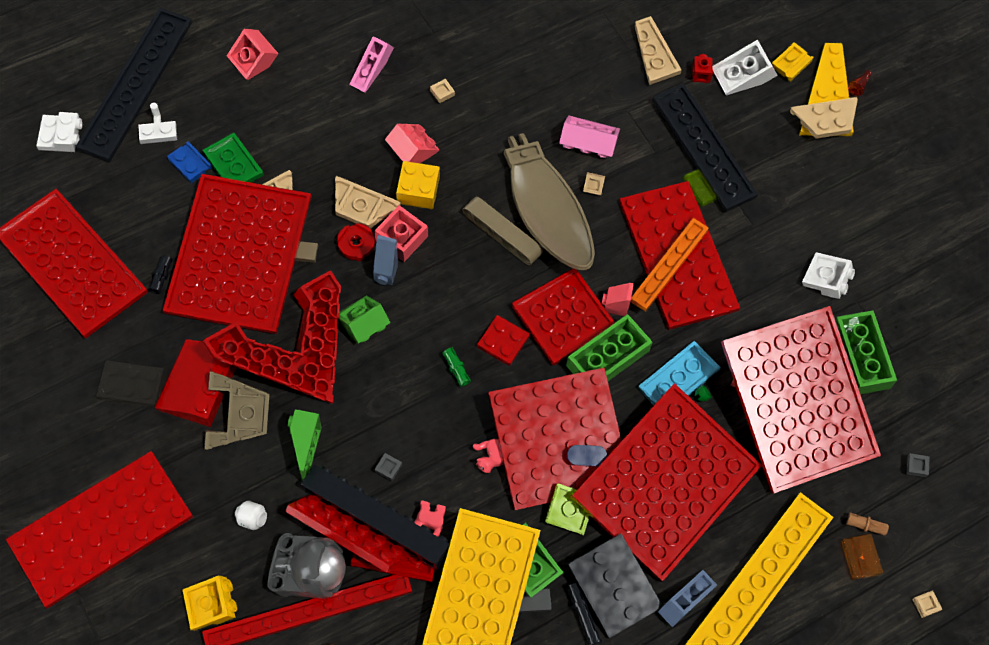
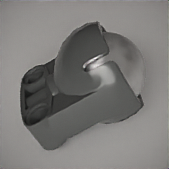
M283 534L279 538L274 551L268 577V588L283 598L297 596L326 599L333 596V593H336L341 587L346 570L341 545L327 537Z

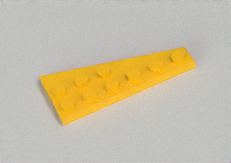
M825 43L808 104L849 98L842 43ZM802 125L799 135L813 136L810 133V131ZM853 125L850 133L836 136H852L854 133Z

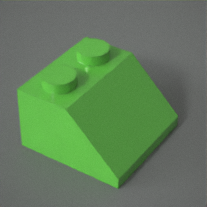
M367 295L339 312V323L351 339L357 343L367 341L372 334L384 330L386 325L390 324L381 304Z

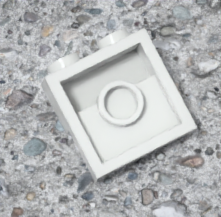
M59 112V116L43 115L37 141L38 150L75 152L79 141V129H82V119L79 118L78 113Z
M816 252L802 284L805 287L821 290L822 295L840 299L842 294L845 295L847 293L848 279H853L855 269H853L851 260Z

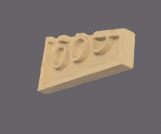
M652 17L635 21V30L649 85L681 74L680 66Z

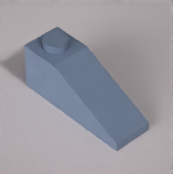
M378 235L373 271L374 281L382 285H392L398 267L397 239Z
M702 570L658 612L673 627L708 595L717 584Z

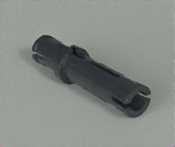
M578 583L567 586L573 602L572 607L578 614L588 645H596L602 642L587 605L589 603L585 599Z

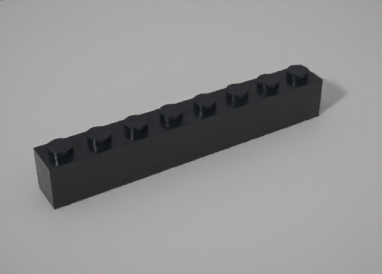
M314 465L302 481L301 486L304 492L317 496L320 501L327 505L334 506L340 513L348 515L357 523L369 527L372 532L384 536L394 545L401 546L404 551L438 571L446 560L450 546L448 539L442 535L437 537L432 534L428 527L425 525L420 527L407 515L403 517L398 514L394 507L390 505L386 507L381 504L377 497L373 495L369 497L364 494V490L356 485L354 487L350 486L343 477L333 476L332 472L326 467L322 466L320 468Z

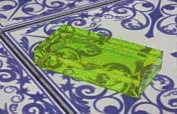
M699 169L684 175L685 182L689 181L694 196L701 207L717 200L716 194Z

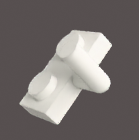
M151 103L150 108L154 123L139 125L140 144L177 140L176 122H161L158 105Z

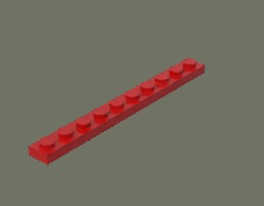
M392 575L338 591L326 599H310L202 631L205 645H238L412 593L408 577Z

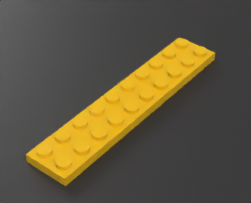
M800 492L685 645H740L833 519V516Z

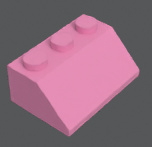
M568 115L564 122L560 144H563V147L568 149L575 147L581 149L580 151L584 153L595 152L600 157H612L620 128Z

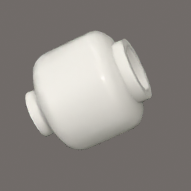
M245 501L236 508L235 516L239 526L257 530L267 520L265 508L260 504Z

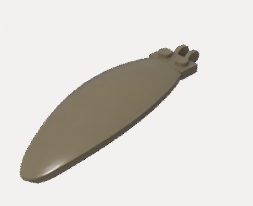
M524 133L519 134L520 146H518L513 136L508 137L510 148L504 150V155L511 168V186L514 201L525 226L539 244L559 261L574 269H589L593 264L595 256L593 239L586 216L573 191L559 172L545 158L538 141L528 143Z

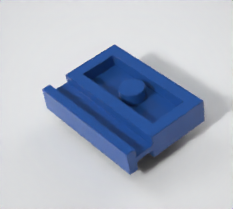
M189 141L186 142V145L179 147L167 156L168 160L191 184L200 178L201 174H205V171L212 169L211 164Z

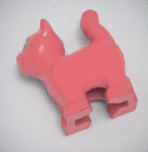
M491 439L473 445L475 450L479 451L485 448L489 457L478 458L476 463L478 468L485 474L490 473L493 467L504 465L499 439Z
M421 501L420 511L417 514L415 524L420 527L425 525L429 529L434 530L433 534L438 537L443 529V517L446 512V506L437 505L435 512H431L430 503Z

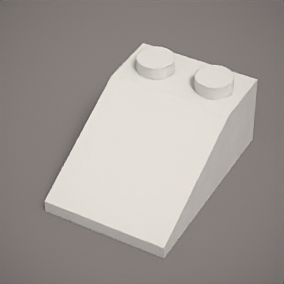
M758 40L712 66V70L726 95L762 85L778 76Z

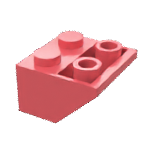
M397 124L385 139L402 161L421 163L439 151L435 141L425 133V129L419 124Z

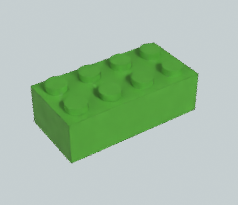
M874 311L837 317L835 321L860 394L891 389L897 378Z
M627 314L568 356L566 366L573 374L605 368L607 381H610L647 354L653 342Z

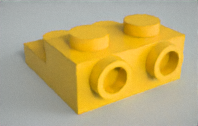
M216 576L183 589L191 630L195 631L211 624L218 625L236 618L234 612L237 611V604L231 599L230 592L233 591V585L229 579L223 576Z

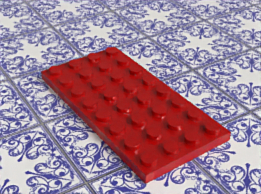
M689 181L623 197L619 200L647 276L693 218L707 226ZM709 230L656 298L668 330L740 310L739 303Z
M57 189L0 227V241L85 339L148 293L144 285Z
M150 451L8 537L6 541L42 603L48 609L193 518V515L153 452Z

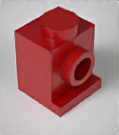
M700 54L698 57L695 56L693 61V82L710 83L713 75L712 58L706 54Z

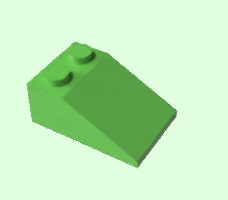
M295 409L294 415L289 417L288 427H290V434L292 435L303 481L311 470L322 427L319 414Z
M539 540L524 591L530 598L563 574V571Z

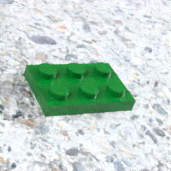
M235 133L203 149L204 155L220 177L251 183L264 175L261 168Z

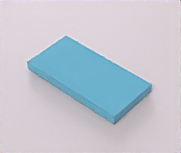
M693 341L638 386V390L653 405L674 383L689 396L715 375L721 367Z

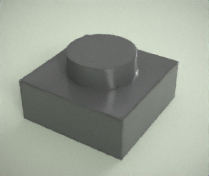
M385 453L376 466L375 472L393 481L402 466V462Z
M910 453L907 456V474L927 477L929 475V456Z

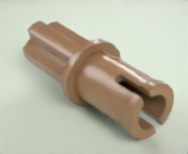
M851 512L846 524L863 529L864 532L868 530L881 535H886L889 529L888 524L872 520L869 516L868 518Z

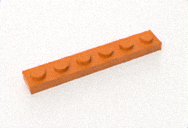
M693 218L637 289L630 302L646 312L708 232L709 228Z

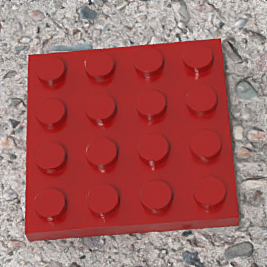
M574 268L512 303V308L553 366L568 358L572 353L615 323L583 277Z

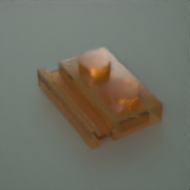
M871 534L841 541L853 580L883 574Z

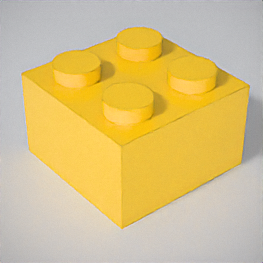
M403 161L396 192L397 201L403 205L433 209L440 178V167Z

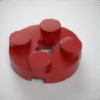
M358 223L350 227L349 225L345 226L338 234V249L348 259L363 261L375 248L373 232L364 224ZM360 239V244H353L352 240Z

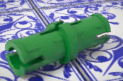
M453 347L445 350L442 354L450 366V372L454 374L460 387L466 386L471 382V379L464 369V363L460 361Z

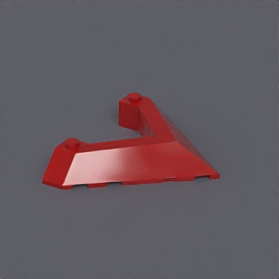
M330 270L304 284L294 293L295 298L304 310L296 352L286 351L281 347L270 344L257 343L255 340L247 338L237 322L205 338L203 342L215 359L326 402L333 403V385L335 383L336 368L334 366L337 353V322L339 319L341 285Z

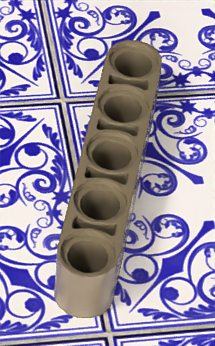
M474 197L462 209L464 215L526 265H531L543 253L542 247L481 198Z

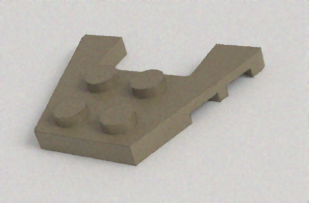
M210 371L209 390L229 391L230 398L227 431L206 430L205 449L208 450L220 445H227L231 442L267 434L269 393Z

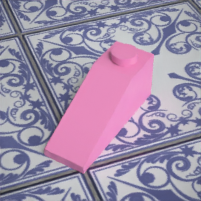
M373 36L349 85L366 93L387 63L394 47Z

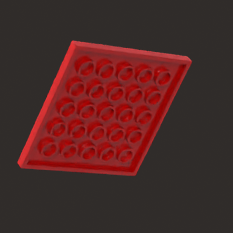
M605 368L488 392L514 510L550 503L557 483L577 490L598 466H577L569 463L566 454L570 447L574 445L601 446L606 450L608 456L621 442Z

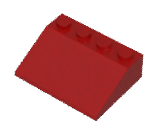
M186 339L155 409L211 427L226 391L209 390L210 371L232 378L237 367L213 358L203 341Z

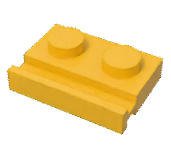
M793 43L772 62L774 70L783 77L786 76L788 81L791 82L812 62L814 57H810L804 49Z

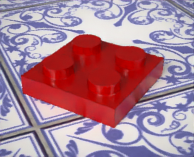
M497 315L477 344V348L510 366L530 337V333Z

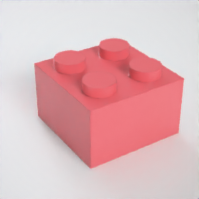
M398 205L375 230V241L377 242L378 235L397 239L398 258L405 262L428 237V226Z

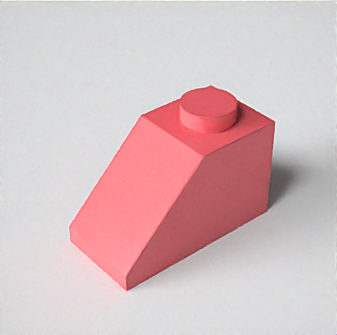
M634 283L609 287L607 294H603L602 305H605L608 313L620 316L627 315Z

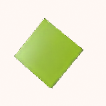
M557 483L545 522L584 535L590 515L571 498L576 489Z

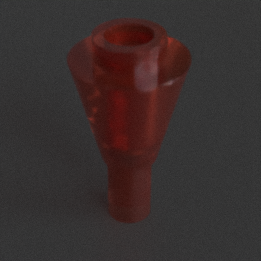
M866 70L862 76L851 81L848 84L849 92L855 96H861L872 72Z

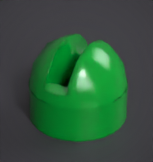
M701 385L695 391V396H700L697 399L700 402H705L712 398L704 385Z

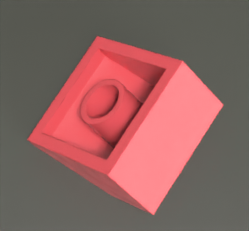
M244 29L227 54V57L245 79L249 80L269 68L277 57L278 52L259 30Z

